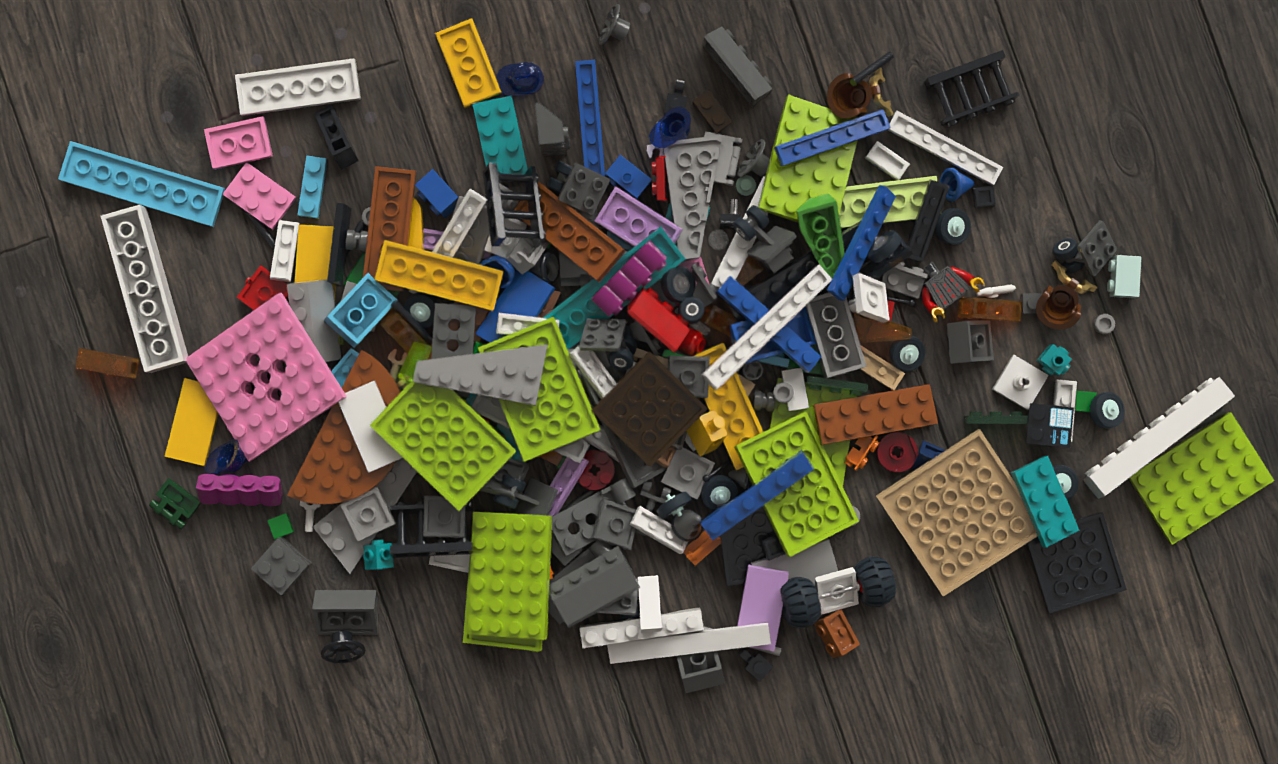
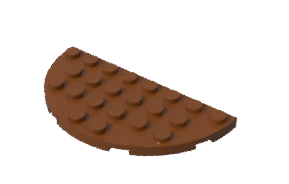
M361 350L342 386V390L344 393H347L375 381L387 407L401 393L400 389L387 369L373 356ZM338 402L332 406L287 496L314 504H334L348 501L361 496L379 484L392 470L397 461L368 472Z

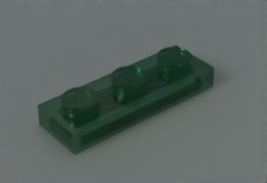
M813 376L805 378V385L809 386L810 390L821 391V388H828L829 392L841 394L843 390L850 391L849 395L861 396L862 393H866L868 390V384Z
M980 411L970 412V415L964 416V424H1028V415H1022V412H1010V415H1002V412L999 411L990 412V415H982Z

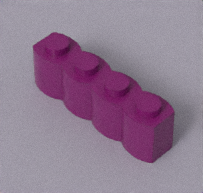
M649 239L591 300L608 316L612 313L614 315L618 314L623 308L621 304L626 299L629 301L633 299L638 293L636 289L640 285L644 287L652 279L650 275L655 270L659 272L667 264L665 262L667 256Z
M202 474L198 476L196 485L199 501L203 504L222 503L225 505H236L241 503L248 506L258 504L277 506L282 502L283 490L281 480L276 476H263L259 478L254 475L238 477L231 474L221 476Z

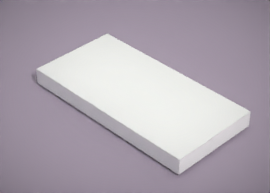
M372 381L344 393L346 397L339 401V405L368 472L402 459L403 457L370 426L386 408L376 382Z

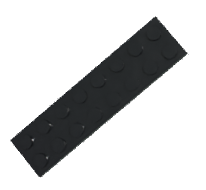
M860 222L842 232L844 252H846ZM812 251L747 289V291L770 310L819 263ZM868 255L866 256L863 264L870 260ZM829 284L826 287H824L818 294L825 291L828 288ZM726 302L736 323L747 320Z

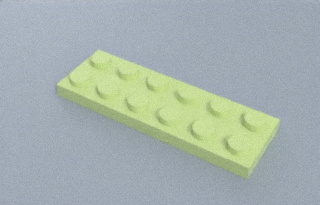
M937 176L847 186L839 213L841 228H849L862 220L879 185L886 186L896 196L883 223L916 220L929 180L937 181Z

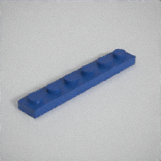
M595 60L575 61L584 167L605 176Z
M882 109L774 147L781 167L884 132L891 127Z
M884 185L878 186L827 288V291L838 300L845 301L853 284V275L858 274L896 198Z
M731 276L716 291L719 296L752 325L756 324L769 311ZM787 325L783 326L770 339L772 343L806 373L810 372L821 358L814 349Z

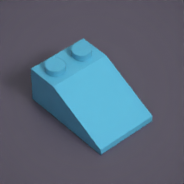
M367 273L324 321L354 348L392 308L391 303L397 299Z

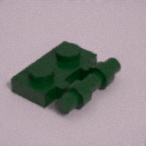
M168 478L156 494L162 499L161 502L158 503L153 499L149 506L154 509L157 515H162L169 520L168 523L173 527L177 526L182 530L186 525L181 520L182 515L188 519L191 518L201 502L171 478ZM168 504L177 510L174 514L166 509Z

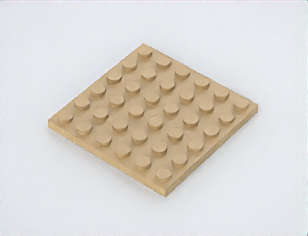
M980 429L876 495L942 596L950 593L1037 537L1014 480Z

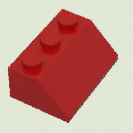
M642 287L627 304V313L675 352L690 331L689 322L683 319L681 315L675 314L672 311L674 308L667 301H660L657 298L659 295L652 288L646 289Z

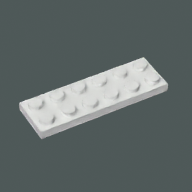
M355 58L235 75L241 116L361 100Z

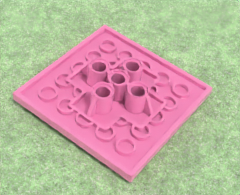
M282 293L272 297L186 358L190 369L248 461L254 460L346 397L341 386ZM257 355H258L259 358H260L259 364H258V362H257V360H256ZM283 362H285L287 365L285 370L283 368ZM268 372H269L270 375H271L270 380H268V378H267ZM252 383L255 386L254 391L252 390ZM278 390L282 393L281 397L278 396Z

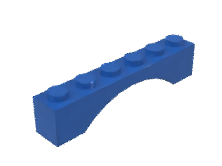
M800 450L757 484L705 517L701 521V525L712 540L716 539L813 471V465L803 451Z

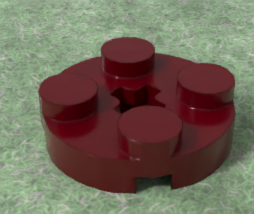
M892 432L882 437L876 450L879 463L885 469L893 472H903L911 468L918 454L917 445L913 438L901 432ZM895 446L898 449H902L899 458L896 455H892Z
M598 450L586 452L584 458L589 462L579 477L578 483L589 491H601L609 486L615 476L614 463L605 452ZM592 466L600 468V471L597 472V476H593V473H589V470L592 469Z

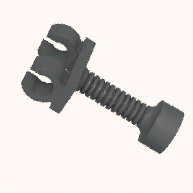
M647 480L643 484L640 495L648 497L649 501L645 509L653 512L655 503L658 501L664 504L667 500L666 496L670 494L671 489L664 487L660 498L648 494L652 482ZM636 529L635 531L636 533L648 536L643 532L639 531L638 529Z

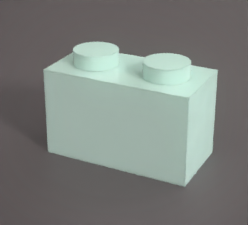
M1113 256L1108 264L1111 280H1108L1107 291L1110 292V297H1139L1141 256Z

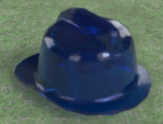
M524 62L504 66L499 70L496 79L503 94L519 96L537 92L543 85L544 76L542 70L537 65Z
M675 107L669 110L652 128L649 137L653 146L666 148L677 140H684L688 137L691 128V117L687 109Z
M230 440L228 443L216 448L209 455L205 465L207 474L216 475L222 471L236 472L248 461L244 452L239 447L238 440Z

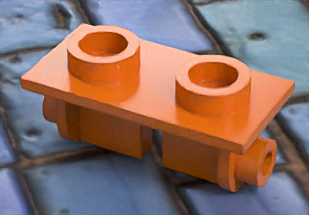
M876 435L875 438L871 436L858 438L855 444L861 447L859 451L852 447L847 457H845V464L849 467L855 465L854 470L856 472L859 468L863 469L868 461L866 456L870 451L874 452L880 443L877 441L878 436Z
M703 531L698 539L685 547L683 553L696 566L721 544V538L719 536L712 540L708 533Z

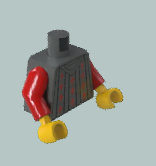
M932 262L923 269L930 278L923 284V305L932 314L933 321L938 322L936 316L941 315L944 319L943 310L972 289L970 286L978 293L980 291L976 286L978 284L985 286L981 278H975L967 271L956 267L947 266L939 271Z

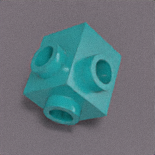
M1050 344L1036 361L1043 366L1042 370L1050 376L1065 374L1071 366L1069 363L1072 359L1068 356L1069 352L1063 347L1059 346L1058 348L1054 344Z
M383 539L371 540V544L363 545L365 570L394 567L393 557L390 554L392 543H384Z

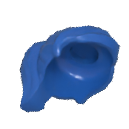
M492 256L483 260L480 264L504 271L500 288L508 287L515 277L513 265L504 257Z

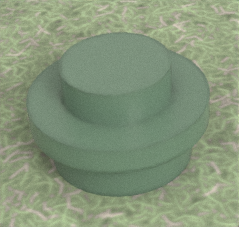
M745 175L737 180L736 189L741 195H751L756 189V182L751 176Z

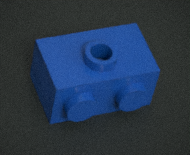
M622 155L618 156L605 173V176L610 179L609 184L614 188L620 187L636 200L640 198L652 182L650 177Z
M434 169L415 184L419 189L417 194L424 202L427 199L431 202L430 208L437 216L441 214L446 218L455 210L459 197Z

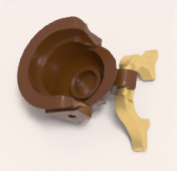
M882 68L876 70L875 75L870 77L869 84L863 80L856 86H852L850 79L854 75L843 73L837 76L829 85L827 91L828 106L838 117L851 118L867 113L866 108L870 104L872 97L876 106L883 109L888 117L893 115L891 102H884L880 94L881 90L878 83L885 82Z
M1054 261L1052 266L1057 271L1059 280L1065 285H1058L1056 287L1049 285L1037 301L1036 313L1039 320L1047 327L1062 330L1075 325L1081 317L1080 310L1082 305L1078 304L1079 297L1077 292L1081 294L1087 291L1094 292L1097 286L1089 283L1086 279L1079 284L1077 280L1071 279L1065 274L1067 269Z

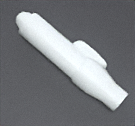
M1012 284L988 287L979 290L980 292H976L977 297L994 298L998 297L999 294L1011 293L1016 287Z

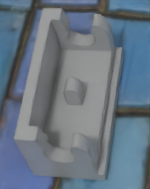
M520 238L507 257V260L521 274H524L536 264L549 242L544 240L539 247H533V240L530 238Z

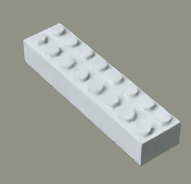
M137 205L102 215V223L144 372L153 373L187 363L188 353L147 208Z
M1218 377L1215 380L1210 378L1197 387L1198 392L1194 390L1181 399L1182 404L1178 402L1165 411L1167 416L1161 415L1149 424L1150 429L1146 427L1133 436L1135 439L1133 442L1131 439L1117 448L1119 451L1117 454L1113 452L1101 460L1103 465L1099 466L1097 464L1085 473L1087 477L1083 481L1098 499L1106 496L1234 398L1235 395L1221 378Z

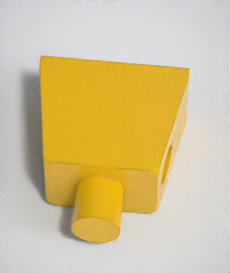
M714 410L702 414L686 430L700 457L716 450L727 437V432L724 428L725 421Z

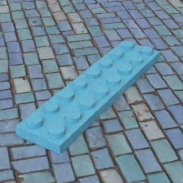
M72 141L69 143L58 178L64 182L211 227L215 225L224 196L223 193L226 190L223 187Z

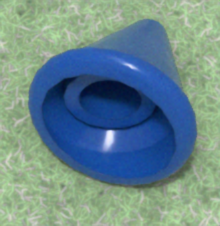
M947 168L940 178L941 183L950 185L946 200L950 202L956 201L975 184L972 179L961 174L955 168Z

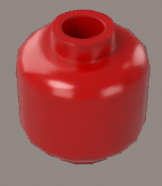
M690 328V331L677 350L689 356L701 353L706 343L702 332Z

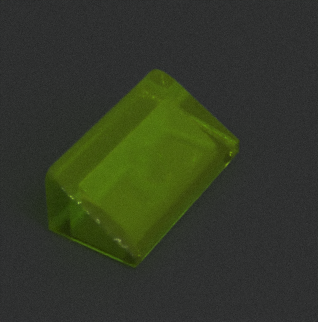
M414 342L398 374V378L410 383L414 379L417 361L427 360L432 347Z

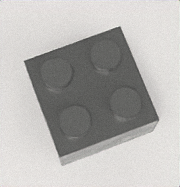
M279 537L252 566L251 570L282 596L289 591L310 567L312 562L285 538Z

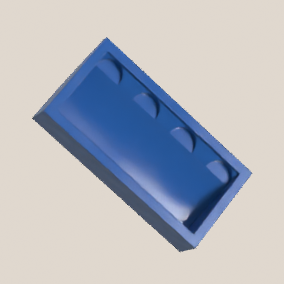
M516 270L512 283L503 290L496 301L494 311L490 310L475 334L488 343L507 336L496 334L498 313L537 317L555 288L529 271L521 274Z
M804 306L786 325L809 346L816 344L806 307ZM748 320L730 325L732 345L753 326ZM769 340L745 364L781 355L784 352Z

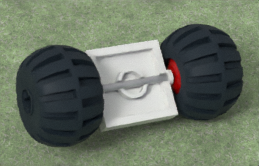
M867 557L858 562L854 568L851 567L815 577V586L807 578L794 577L789 579L780 589L783 615L789 625L797 628H806L815 624L822 614L859 604L858 596L867 606L881 607L889 603L896 595L895 578L891 567L885 559L879 557Z

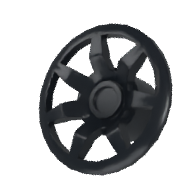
M342 630L332 634V643L323 647L321 657L331 663H348L361 658L365 654L366 649L362 643L352 640L351 632ZM342 655L345 656V660H340Z

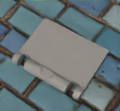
M705 131L704 137L719 136L720 134ZM722 135L714 182L733 186L734 181L726 180V176L735 177L741 150L740 147L733 146V142L742 144L743 139Z

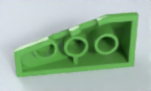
M824 194L808 199L796 211L799 229L819 265L833 278L845 252L837 201L830 194Z

